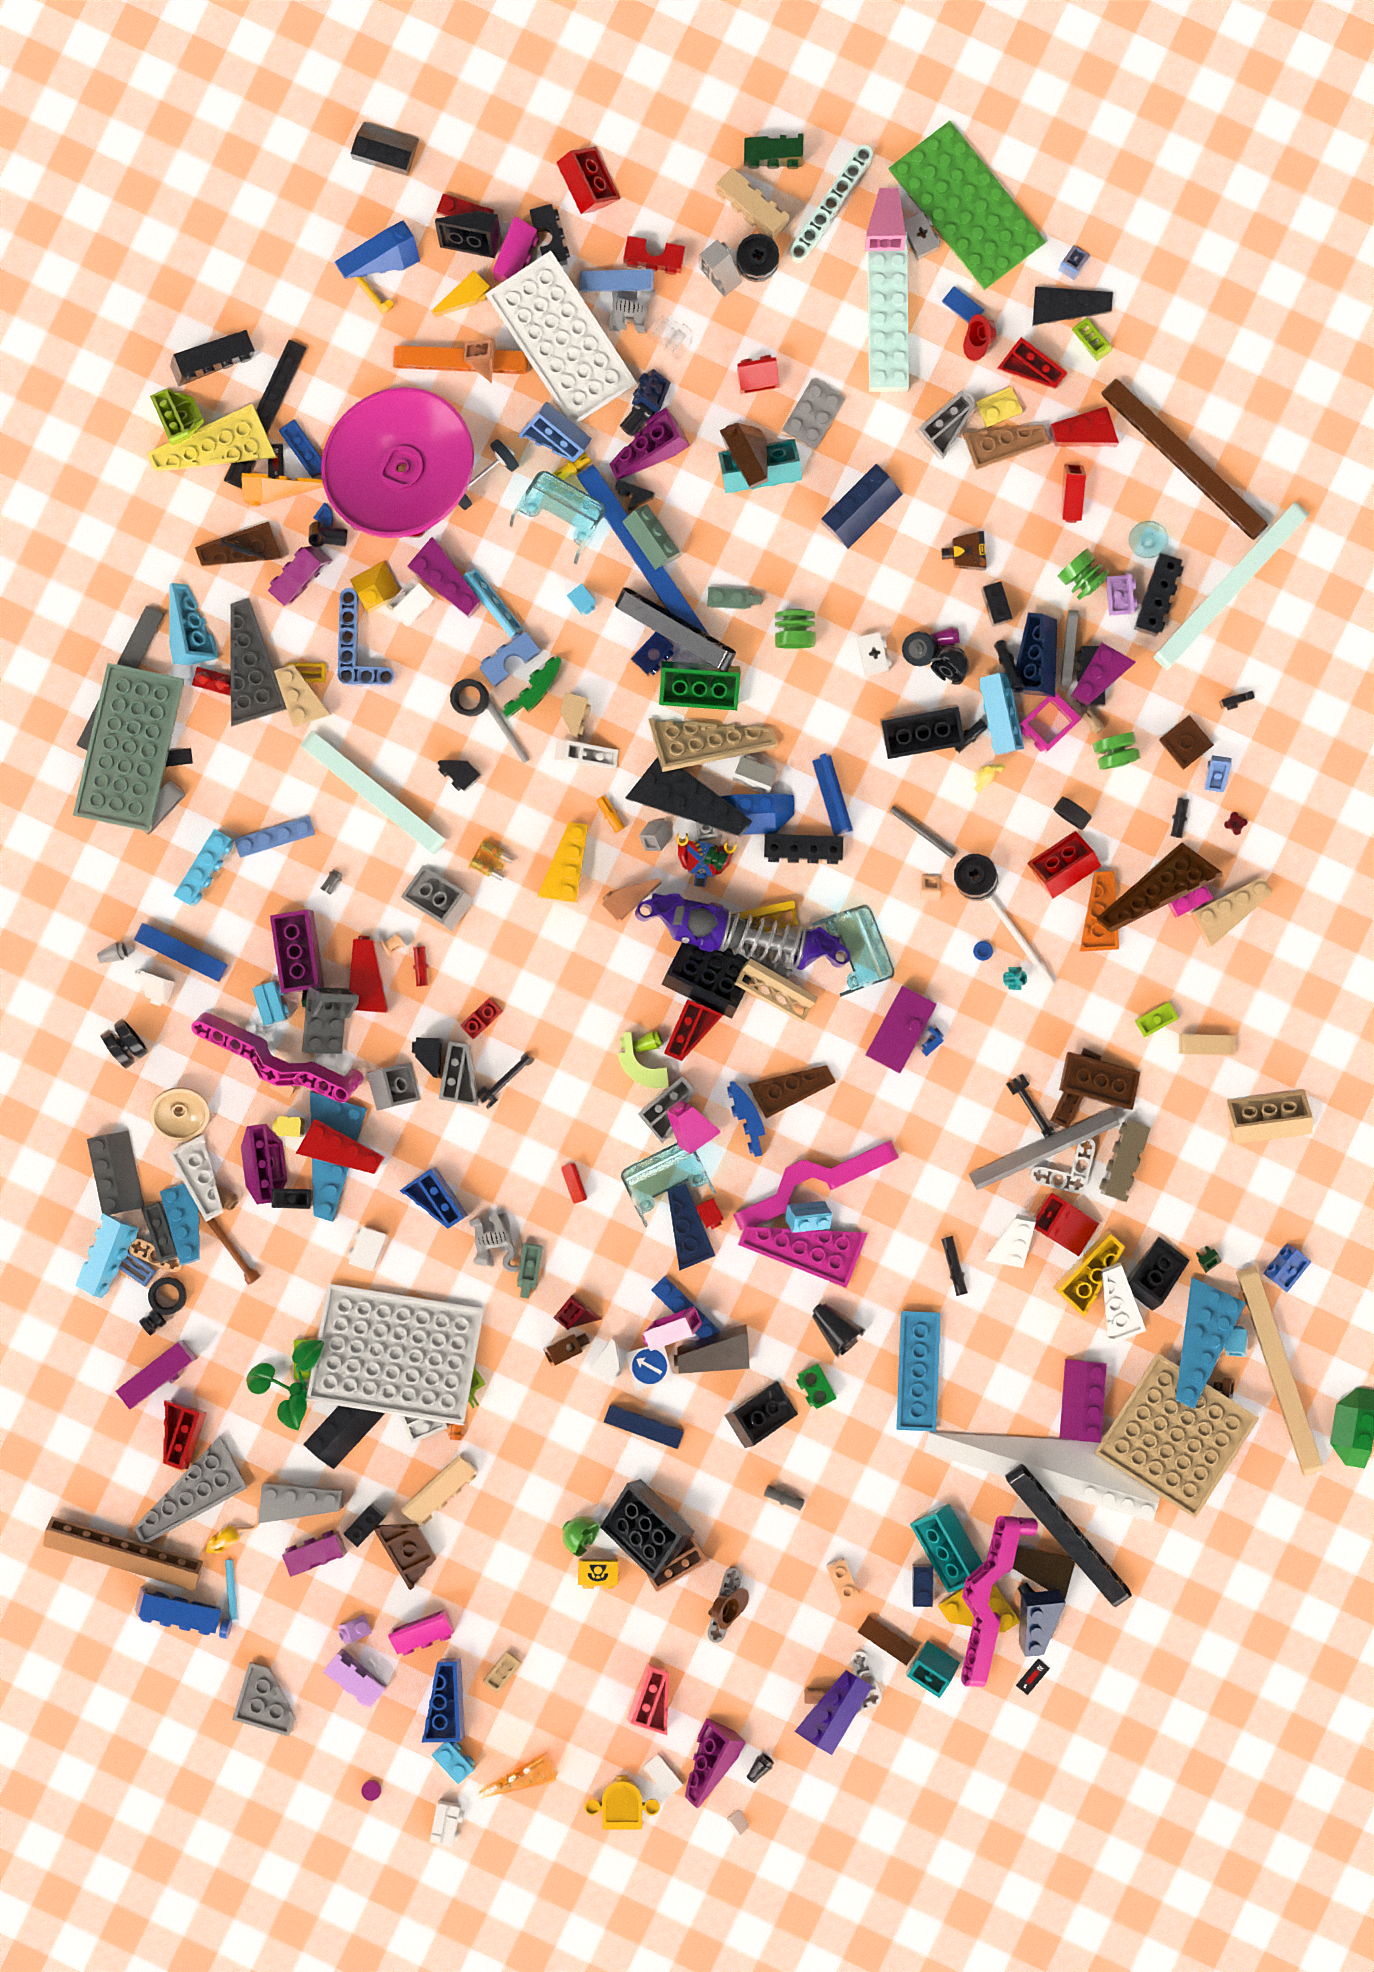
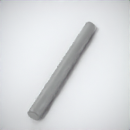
M489 698L488 711L523 764L527 763L530 760Z

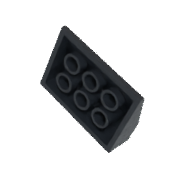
M682 942L661 985L732 1019L746 992L735 985L748 959L739 953L734 955L730 948L724 952L719 950L709 952L700 950L696 945ZM744 975L742 981L749 985L751 978Z
M642 1479L626 1484L600 1526L653 1580L682 1551L695 1532Z

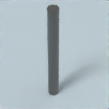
M893 806L889 811L891 814L948 857L953 858L956 854L955 851L897 807Z

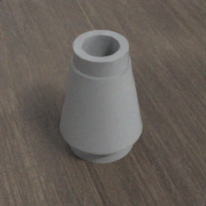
M116 942L97 953L100 964L123 961L124 958L128 957V951L123 942Z

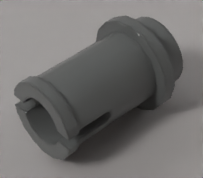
M335 869L328 872L329 876L322 887H320L324 892L327 889L326 893L329 895L332 894L338 882L343 880V875Z

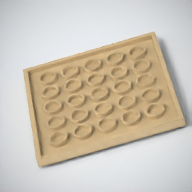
M1157 1353L1094 1454L1196 1519L1256 1425L1259 1417L1207 1384L1194 1409L1177 1402L1176 1392L1180 1367Z

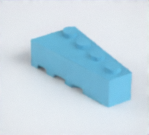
M102 1213L100 1218L103 1221L101 1228H97L94 1234L97 1237L95 1244L89 1247V1260L83 1263L75 1285L93 1297L102 1299L108 1293L109 1285L118 1274V1268L122 1260L126 1258L131 1243L135 1241L139 1230L138 1227L126 1220Z

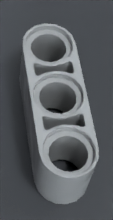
M172 780L166 783L159 792L151 832L186 795ZM143 831V832L146 833L147 835H149V834L151 833V832Z

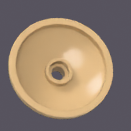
M185 1087L170 1088L160 1093L152 1102L149 1113L150 1122L153 1129L163 1138L172 1141H186L198 1136L205 1129L209 1121V1107L203 1096L195 1090Z

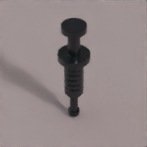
M224 537L222 538L220 547L225 545L233 548V553L237 551L248 556L255 555L265 559L264 554L256 553L254 549L238 544L237 540L234 544L225 541Z

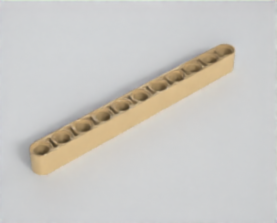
M1253 1265L1236 1271L1237 1279L1301 1472L1305 1477L1323 1471L1322 1462L1257 1267Z

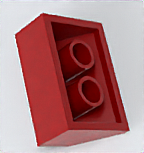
M596 146L571 150L556 162L580 214L595 212L621 199Z
M1074 831L1027 863L1052 899L1102 867L1094 850L1077 831Z

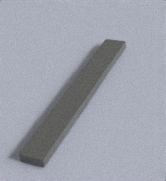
M146 605L116 665L138 669L164 617L163 613ZM98 702L76 746L86 751L89 746Z

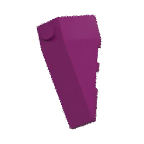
M667 407L651 416L646 421L647 425L643 430L633 436L635 439L628 446H625L609 463L616 480L672 458L690 446L684 431Z
M706 1718L698 1734V1751L693 1756L695 1761L694 1769L689 1774L685 1798L695 1808H699L728 1772L738 1759L746 1743L736 1731L710 1718Z

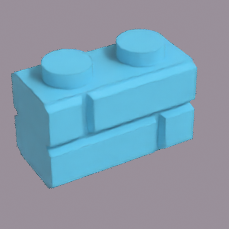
M273 981L252 988L263 1026L288 1019L287 1015L290 1012L287 1003L283 1004L281 996L284 994H281L280 984L277 985Z
M825 1201L788 1204L785 1220L792 1233L829 1229L831 1226L832 1212Z

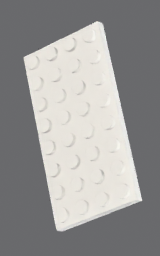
M551 251L485 294L564 416L575 425L637 384Z

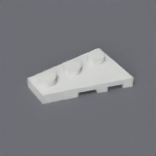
M1016 1214L1005 1228L1000 1239H997L990 1252H987L984 1261L1023 1268L1036 1218Z

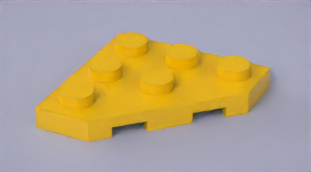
M993 1584L988 1605L993 1612H997L1000 1616L998 1632L1005 1633L1020 1621L996 1585ZM961 1588L937 1605L949 1623L972 1627L974 1616L962 1598L964 1588Z

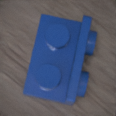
M1287 1243L1279 1251L1276 1258L1267 1266L1263 1274L1288 1293L1311 1264V1261L1298 1249Z

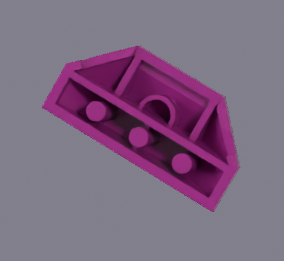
M267 1124L247 1126L241 1144L245 1186L257 1205L271 1203L272 1188H284L288 1181L283 1141Z

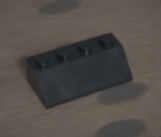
M956 704L879 719L887 759L965 745L959 706Z
M338 1405L303 1445L314 1456L334 1470L385 1413Z

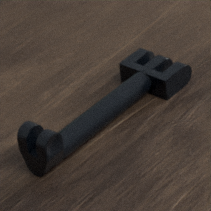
M527 1052L520 1057L521 1060L493 1087L488 1089L484 1086L477 1092L478 1098L483 1093L485 1094V1097L480 1101L482 1104L488 1099L491 1101L486 1105L487 1109H490L498 1101L494 1095L526 1065L529 1066L534 1062V1059Z
M1021 1074L1019 1078L1023 1083L1020 1084L1014 1078L1012 1081L1016 1087L1013 1088L1009 1082L1006 1083V1086L1012 1096L1016 1093L1020 1095L1042 1130L1043 1137L1047 1138L1055 1133L1052 1126L1048 1127L1026 1092L1025 1088L1029 1086V1083L1024 1075Z

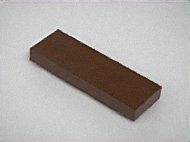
M869 1615L857 1631V1633L906 1666L918 1650Z

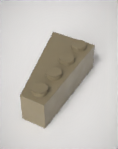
M1126 1120L1125 1123L1122 1122L1119 1129V1134H1121L1119 1142L1115 1141L1112 1152H1114L1113 1159H1109L1106 1165L1107 1176L1102 1178L1099 1185L1100 1194L1121 1202L1128 1201L1129 1196L1125 1194L1133 1185L1134 1176L1132 1175L1139 1167L1141 1159L1139 1155L1144 1151L1151 1130L1150 1127L1131 1120Z

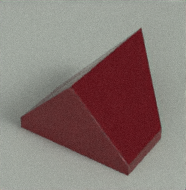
M573 1294L553 1317L567 1330L572 1327L602 1320L601 1317Z

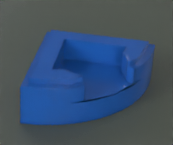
M324 502L313 519L324 523L326 527H331L333 515L330 507Z

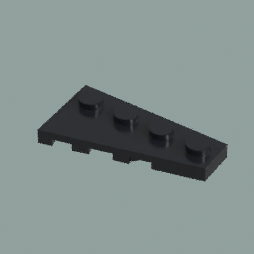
M1035 286L1032 327L1039 326L1040 324H1050L1057 321L1074 320L1081 317L1111 313L1113 292Z

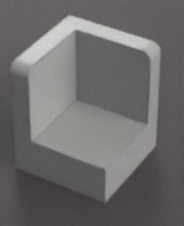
M650 821L639 834V838L645 851H662L672 838L666 821Z

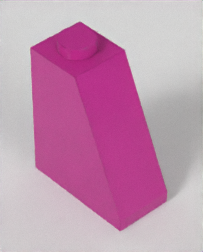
M682 1100L666 1110L679 1148L689 1154L721 1133L716 1126L694 1107Z

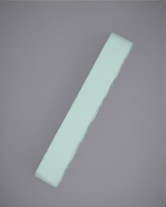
M860 145L855 150L792 244L790 257L795 263H802L807 259L870 165L873 156L870 146ZM861 152H865L868 154L869 157L867 159H861L859 157V154ZM854 168L858 171V174L852 176L848 173V170ZM843 184L847 187V190L841 192L837 189V186ZM832 200L835 201L837 205L833 208H830L826 205V203ZM822 216L826 222L819 224L815 219ZM811 232L815 235V238L808 240L805 238V234ZM796 249H802L804 251V254L802 256H797L794 254V251Z

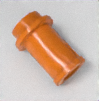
M451 1424V1431L448 1433L450 1440L462 1441V1437H464L462 1434L463 1425Z

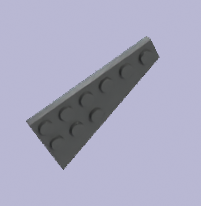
M249 598L230 604L231 727L287 710Z

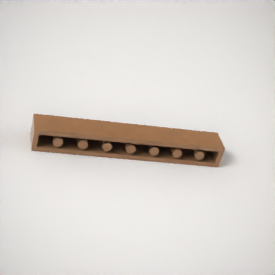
M51 1516L45 1529L43 1546L193 1591H195L200 1579L203 1561L53 1516Z

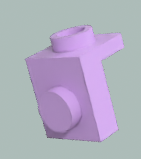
M365 1615L337 1626L339 1629L338 1635L345 1644L353 1643L372 1633Z

